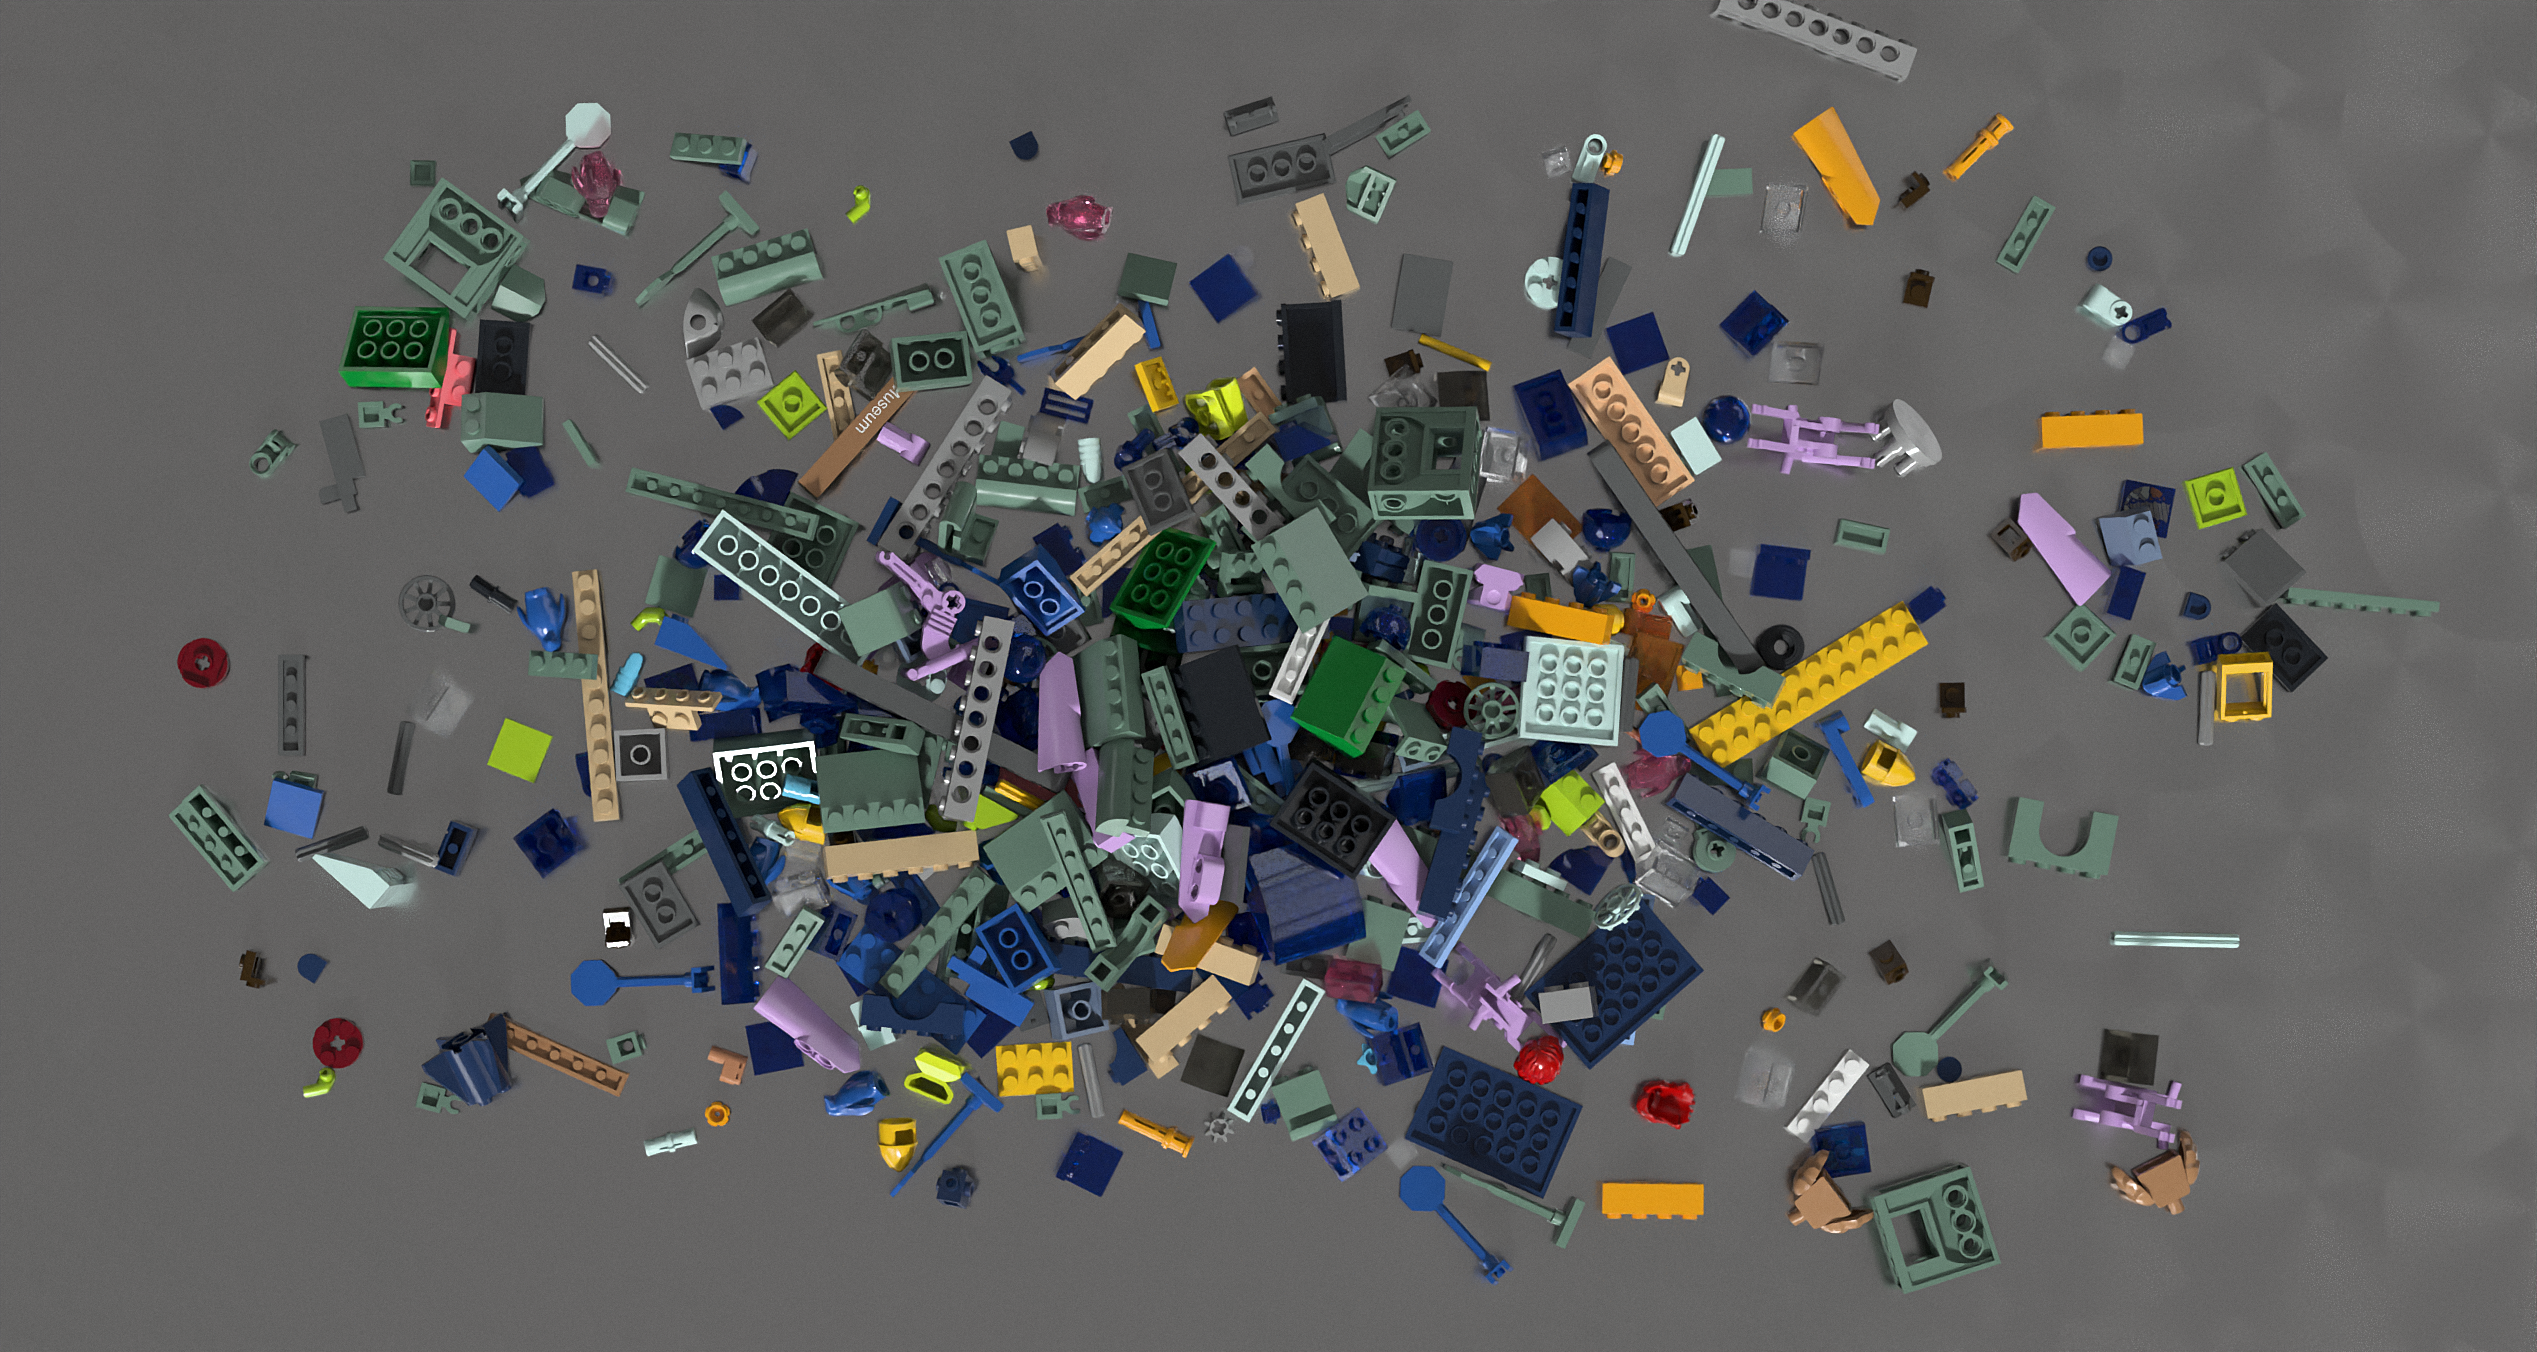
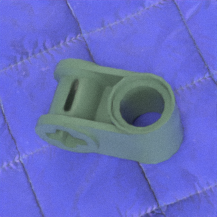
M274 429L249 461L250 469L260 477L270 476L281 462L290 455L296 445L293 442L289 443L279 435L277 429ZM275 442H277L280 446H282V449L279 448V447L275 444ZM262 458L267 459V469L258 471L256 467L257 462Z
M1462 622L1452 662L1453 667L1457 671L1465 673L1474 667L1486 629ZM1463 654H1466L1471 664H1466L1462 668L1460 667V662L1457 661V657L1461 658Z

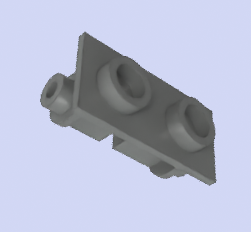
M1272 96L1224 111L1231 135L1279 121Z
M1890 1062L1868 1075L1894 1118L1907 1114L1911 1111V1108L1916 1106Z

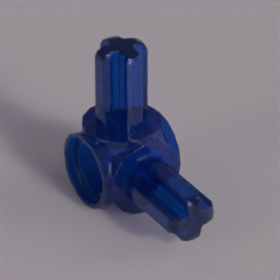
M1191 417L1182 418L1178 423L1169 427V432L1153 440L1152 446L1154 451H1159L1165 447L1170 449L1175 445L1182 448L1186 447L1200 434L1198 422ZM1180 427L1187 428L1190 435H1184ZM1208 453L1203 455L1201 462L1209 456Z
M1144 428L1132 441L1127 440L1125 443L1120 444L1116 449L1114 457L1115 467L1122 471L1121 468L1142 459V451L1155 439L1154 433L1150 429ZM1124 453L1129 454L1132 459L1125 461L1120 455Z

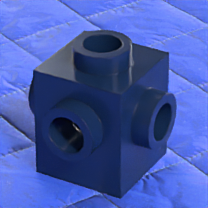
M952 1168V1171L943 1169L942 1177L938 1178L936 1190L938 1191L936 1199L941 1204L967 1209L969 1197L973 1196L975 1184L973 1179L966 1174V1170L960 1168Z

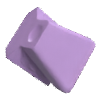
M1477 563L1473 575L1481 586L1469 591L1467 603L1509 614L1512 596L1509 592H1513L1523 585L1525 575Z

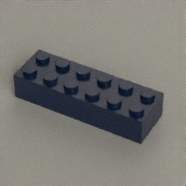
M1279 593L1183 601L1174 616L1178 654L1222 650L1236 644L1240 648L1289 643L1293 641L1298 630V625ZM1329 623L1321 640L1330 639Z

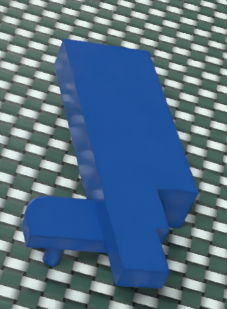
M1265 742L1242 752L1251 776L1254 777L1264 773L1269 786H1274L1278 797L1287 796L1281 767L1271 745ZM1295 759L1291 760L1294 775L1301 773L1303 770L1301 763Z
M976 944L966 961L953 954L946 966L957 972L958 978L968 983L964 995L1020 1027L1034 1005L1035 1000L1023 993L1013 995L1006 983L980 969L987 957L986 950L980 945Z

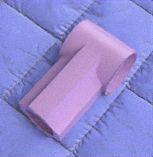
M886 422L877 438V441L899 452L900 456L918 466L931 443L917 435L909 434L889 422Z

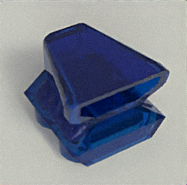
M554 808L513 838L543 879L562 868L584 849L564 823L559 810Z

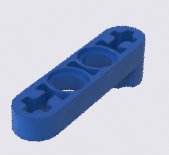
M1838 710L1819 720L1818 725L1859 803L1865 808L1875 801L1841 737V734L1851 729L1842 711Z

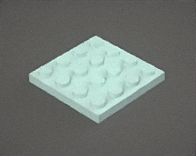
M1525 636L1517 737L1618 746L1624 645H1599L1585 641Z

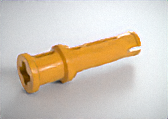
M1998 112L1995 115L1996 119L1987 128H1982L1979 133L1980 136L1947 167V170L1956 179H1959L1990 146H1996L1999 143L1998 140L2008 130L2012 131L2014 129L2012 124L2002 114Z
M1127 1109L1123 1111L1118 1123L1161 1142L1163 1148H1171L1181 1153L1184 1158L1187 1157L1195 1139L1193 1136L1189 1138L1176 1132V1129L1173 1127L1166 1129L1148 1119L1127 1111Z

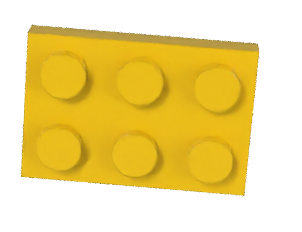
M1071 1041L996 1046L999 1096L1074 1092Z

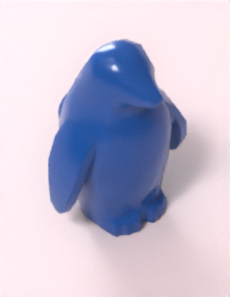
M1112 503L1107 507L1101 506L1099 509L1093 507L1089 512L1086 520L1090 522L1088 525L1091 531L1089 539L1094 546L1100 547L1103 541H1112L1122 532L1123 522L1121 514L1125 510L1123 506L1118 503Z
M542 587L525 592L527 615L524 614L519 606H517V612L524 626L538 637L542 647L548 652H554L561 647V628L565 620L566 604L562 593H560V603L558 606L550 588Z
M722 669L712 670L711 673L708 670H704L696 690L721 692L723 698L715 708L720 711L752 709L758 707L762 701L759 686L749 687L733 673Z
M756 836L749 850L767 886L782 873L785 866V856L782 855L779 858L780 849L783 844Z
M1374 990L1358 996L1341 995L1336 1001L1337 1011L1348 1017L1353 1027L1366 1037L1374 1038V1035L1367 1029L1390 1032L1398 1028V1010L1383 1001V999H1393V996L1386 992Z
M861 1071L852 1075L835 1095L824 1096L825 1109L831 1116H862L871 1112L877 1102L889 1097L891 1094L879 1074L875 1071Z

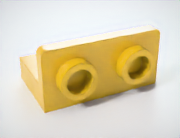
M1161 356L1134 365L1152 412L1163 411L1179 403Z

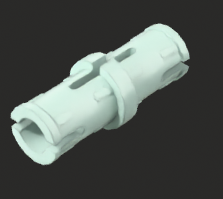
M759 814L751 818L758 825L750 822V828L762 833L765 838L776 840L785 846H790L794 842L787 838V836L795 839V833L782 827L779 822L770 821Z
M694 1128L673 1134L668 1132L665 1136L644 1141L648 1156L665 1151L674 1152L677 1148L697 1144Z

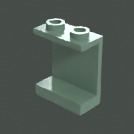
M1393 697L1381 721L1399 725L1404 735L1403 740L1394 750L1395 755L1435 764L1448 745L1430 712L1427 711L1425 704Z
M1368 895L1367 899L1362 898L1345 957L1394 971L1411 913L1406 911L1407 906L1393 902L1390 907L1382 904L1383 899Z

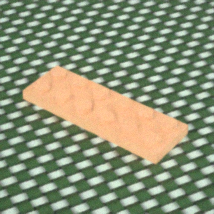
M1610 356L1568 384V387L1605 440L1608 439L1656 507L1695 481Z

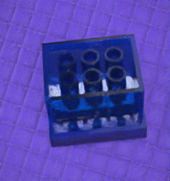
M1298 843L1247 858L1246 871L1253 888L1246 900L1274 966L1366 938L1364 912L1356 878L1352 880Z

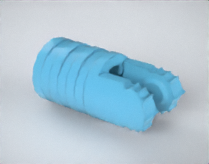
M638 652L630 653L624 666L619 667L610 690L628 697L632 690L635 689L638 678L641 676L638 672L642 666L641 663H643V657Z
M786 774L781 791L782 796L819 804L818 793H816L818 792L817 781Z

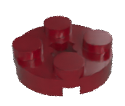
M199 638L183 646L177 659L178 669L184 681L193 687H215L223 681L228 673L229 654L219 642L209 638ZM204 656L208 657L209 667L200 670V664L197 663V660L203 659Z
M1444 680L1436 685L1434 691L1429 693L1425 706L1433 719L1444 727L1445 730L1451 732L1453 726L1458 728L1467 726L1464 717V703L1471 689L1462 682L1456 681L1454 683ZM1473 695L1469 704L1475 705L1477 701L1475 695ZM1448 701H1454L1456 703V710L1452 709L1448 705ZM1468 708V715L1470 720L1475 718L1477 710Z
M333 1018L325 1021L316 1029L313 1037V1050L316 1057L323 1065L331 1068H345L354 1064L363 1052L365 1045L361 1029L345 1018ZM335 1036H339L340 1040H345V1044L341 1046L342 1050H337V1047L332 1046Z

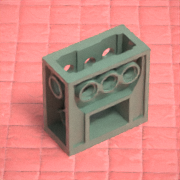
M442 177L384 256L383 260L463 318L472 322L531 241ZM457 208L456 215L449 218L450 210ZM477 222L478 227L476 231L470 233V225ZM498 237L497 245L490 248L491 239ZM435 245L469 269L451 294L417 270Z
M986 239L938 258L974 350L980 360L1027 343Z
M1376 407L1367 490L1374 520L1475 519L1483 441L1477 407ZM1398 451H1402L1400 455L1396 456ZM1437 457H1462L1461 469H1436ZM1397 471H1400L1398 476L1394 475Z
M1961 1163L1868 1193L1898 1290L1903 1294L2001 1264L1971 1168L1967 1164ZM1957 1190V1198L1949 1201V1193ZM1918 1210L1931 1253L1904 1261L1891 1218ZM1961 1214H1964V1223L1961 1225H1957V1217ZM1972 1238V1246L1969 1249H1964V1242Z

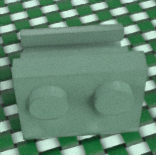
M1311 394L1304 395L1296 399L1297 404L1288 407L1287 403L1273 408L1275 413L1268 415L1271 424L1277 425L1286 450H1289L1293 458L1291 463L1294 468L1307 453L1317 462H1321L1344 452L1322 396L1311 397Z
M959 481L955 485L939 525L938 549L946 555L983 566L999 527V520L976 514V487L968 482Z
M1373 579V583L1362 581L1369 595L1357 601L1351 633L1352 641L1370 643L1384 639L1394 648L1402 649L1405 638H1402L1404 627L1408 626L1412 602L1417 603L1419 593L1412 590V586L1398 583L1397 587L1389 586L1387 581Z
M902 581L837 610L858 657L904 638L922 628L921 615L917 609H914L910 601L911 593L907 586L903 585Z
M1311 1065L1298 1070V1075L1289 1078L1288 1075L1274 1080L1275 1084L1271 1085V1089L1292 1142L1340 1124L1318 1067L1313 1069Z

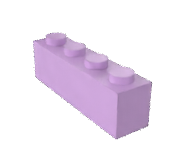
M1092 747L1085 751L1087 766L1084 769L1072 771L1071 778L1077 786L1079 792L1078 799L1084 806L1086 812L1085 819L1091 826L1093 842L1098 848L1113 853L1135 839V835L1122 832L1120 837L1095 832L1099 750Z

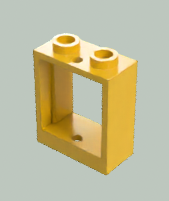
M2268 652L2218 655L2216 710L2221 720L2235 722L2239 719L2262 720L2263 718L2271 717L2273 661ZM2261 672L2260 701L2226 703V674Z

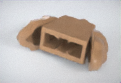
M2181 1131L2178 1153L2173 1149L2131 1170L2137 1181L2124 1170L2114 1165L2111 1172L2116 1179V1185L2126 1193L2127 1198L2137 1204L2144 1206L2155 1204L2158 1208L2168 1205L2172 1215L2179 1214L2185 1210L2181 1198L2190 1193L2189 1186L2194 1184L2199 1174L2200 1161L2197 1157V1145L2193 1142L2189 1131Z
M1822 1149L1813 1156L1808 1157L1804 1165L1798 1168L1793 1180L1794 1203L1797 1208L1789 1212L1788 1217L1795 1226L1807 1220L1813 1229L1821 1228L1829 1233L1841 1234L1850 1229L1860 1228L1874 1217V1210L1870 1208H1851L1852 1204L1823 1167L1828 1158L1829 1151Z

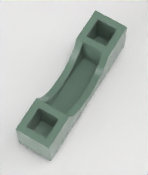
M1268 444L1245 464L1249 468L1245 473L1255 483L1260 480L1266 488L1262 491L1272 502L1277 498L1283 505L1280 510L1289 520L1293 517L1297 519L1318 507L1328 526L1337 519L1320 500L1303 503L1293 500L1285 493L1281 484V473L1285 462Z
M1696 631L1681 657L1682 663L1685 664L1684 668L1695 674L1701 672L1707 675L1706 679L1713 684L1720 685L1722 683L1730 687L1729 691L1739 697H1742L1743 694L1752 699L1751 702L1764 709L1767 706L1772 709L1786 683V677L1765 666L1750 674H1736L1729 671L1719 659L1718 642Z
M1148 895L1134 911L1128 925L1116 939L1117 946L1100 953L1084 974L1100 988L1108 992L1172 914Z

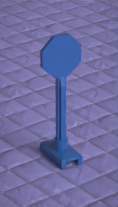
M1137 300V313L1146 330L1143 335L1149 351L1158 349L1161 345L1149 302ZM1085 336L1068 340L1060 345L1048 346L1024 353L1016 357L1017 362L1038 359L1062 350H1072Z
M890 496L866 541L878 547L879 540L903 503ZM903 528L899 532V535L905 539H910L914 534L913 531L907 528ZM920 537L916 545L947 562L964 567L999 586V580L965 563L962 559L942 553L938 549V545L932 541Z
M1277 698L1263 702L1260 707L1272 740L1266 743L1277 748L1286 794H1288L1295 783L1287 745L1291 743L1300 724L1290 718L1295 707ZM1280 832L1282 840L1295 842Z
M1669 710L1648 714L1638 728L1643 749L1657 758L1674 755L1678 752L1683 753L1738 790L1737 793L1744 797L1742 804L1749 809L1758 811L1760 806L1754 802L1757 803L1762 797L1761 792L1769 794L1771 789L1763 784L1755 782L1752 785L1747 781H1741L1686 744L1683 720Z
M585 960L571 974V993L585 1006H602L616 992L617 987L685 985V987H692V993L715 991V985L708 986L707 971H713L715 968L714 965L692 967L691 972H685L684 975L617 977L616 973L604 961Z
M967 1072L960 1079L965 1088L971 1093L965 1100L966 1104L925 1149L920 1160L890 1193L892 1197L899 1192L924 1162L934 1156L973 1110L976 1111L984 1104L989 1109L998 1113L1004 1107L997 1098Z
M1413 1166L1401 1177L1400 1198L1412 1211L1432 1212L1436 1210L1484 1262L1482 1265L1489 1272L1485 1277L1491 1284L1496 1286L1499 1281L1495 1276L1499 1279L1506 1273L1503 1268L1509 1272L1514 1268L1508 1261L1503 1259L1500 1262L1494 1255H1490L1443 1204L1446 1180L1434 1167Z

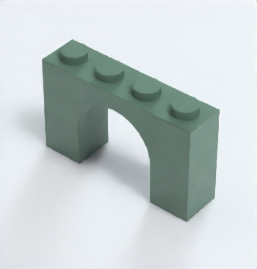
M1359 428L1329 473L1372 510L1369 495L1362 482V473L1365 465L1371 458L1373 436ZM1419 519L1386 521L1392 524L1389 529L1402 537L1404 533L1406 535L1411 533Z
M2016 797L2005 856L2011 857L2012 863L2025 865L2026 860L2036 862L2035 867L2050 870L2051 865L2061 867L2060 872L2074 875L2076 870L2085 871V877L2100 879V875H2108L2119 816L2090 811L2086 836L2081 847L2070 855L2058 856L2049 852L2040 839L2039 828L2044 801Z

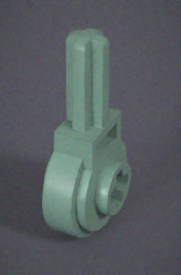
M1696 823L1698 830L1693 833L1696 840L1693 847V856L1697 865L1709 873H1720L1730 867L1736 856L1735 846ZM1710 850H1712V851H1715V850H1716V851H1717V855H1716V854H1711Z

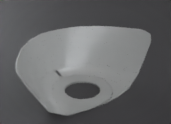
M694 288L686 307L683 321L686 353L689 359L703 355L713 348L720 340L724 331V317L719 305L708 293L700 288ZM696 314H701L706 319V325L701 330H695L690 325L691 318Z

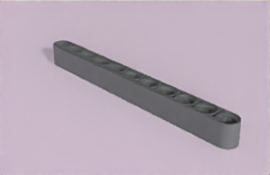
M1606 439L1589 451L1587 455L1739 672L1741 674H1750L1765 665L1766 663L1612 443Z
M824 650L813 674L907 721H913L919 727L955 745L957 744L958 736L954 735L957 720H962L961 716ZM992 732L987 755L988 761L1055 794H1058L1063 789L1065 790L1072 772L1054 773V768L1038 772V754ZM966 737L964 746L967 750L973 751L977 747V741L973 737Z

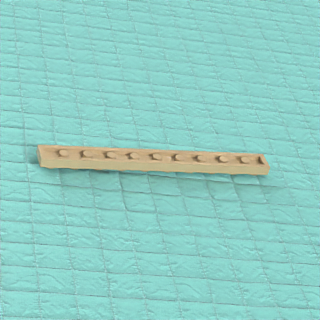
M1260 411L1216 450L1221 456L1226 453L1235 464L1232 468L1234 469L1270 438L1277 429ZM1210 454L1201 463L1204 467L1211 468L1215 465L1216 458L1213 454ZM1193 470L1182 479L1192 505L1210 490ZM1228 472L1221 473L1218 477V482L1221 479H1223L1228 474ZM1140 515L1071 575L1070 579L1087 597L1162 531L1150 536Z
M597 569L572 572L579 653L598 655L597 679H581L593 818L595 822L620 819L599 573Z

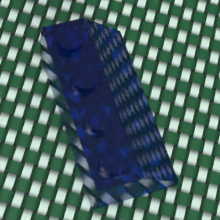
M731 902L717 903L721 1004L757 1002L756 997L761 996L760 982H756L755 972L760 970L759 956L755 957L754 947L758 946V931H753V921H757V913L738 918Z

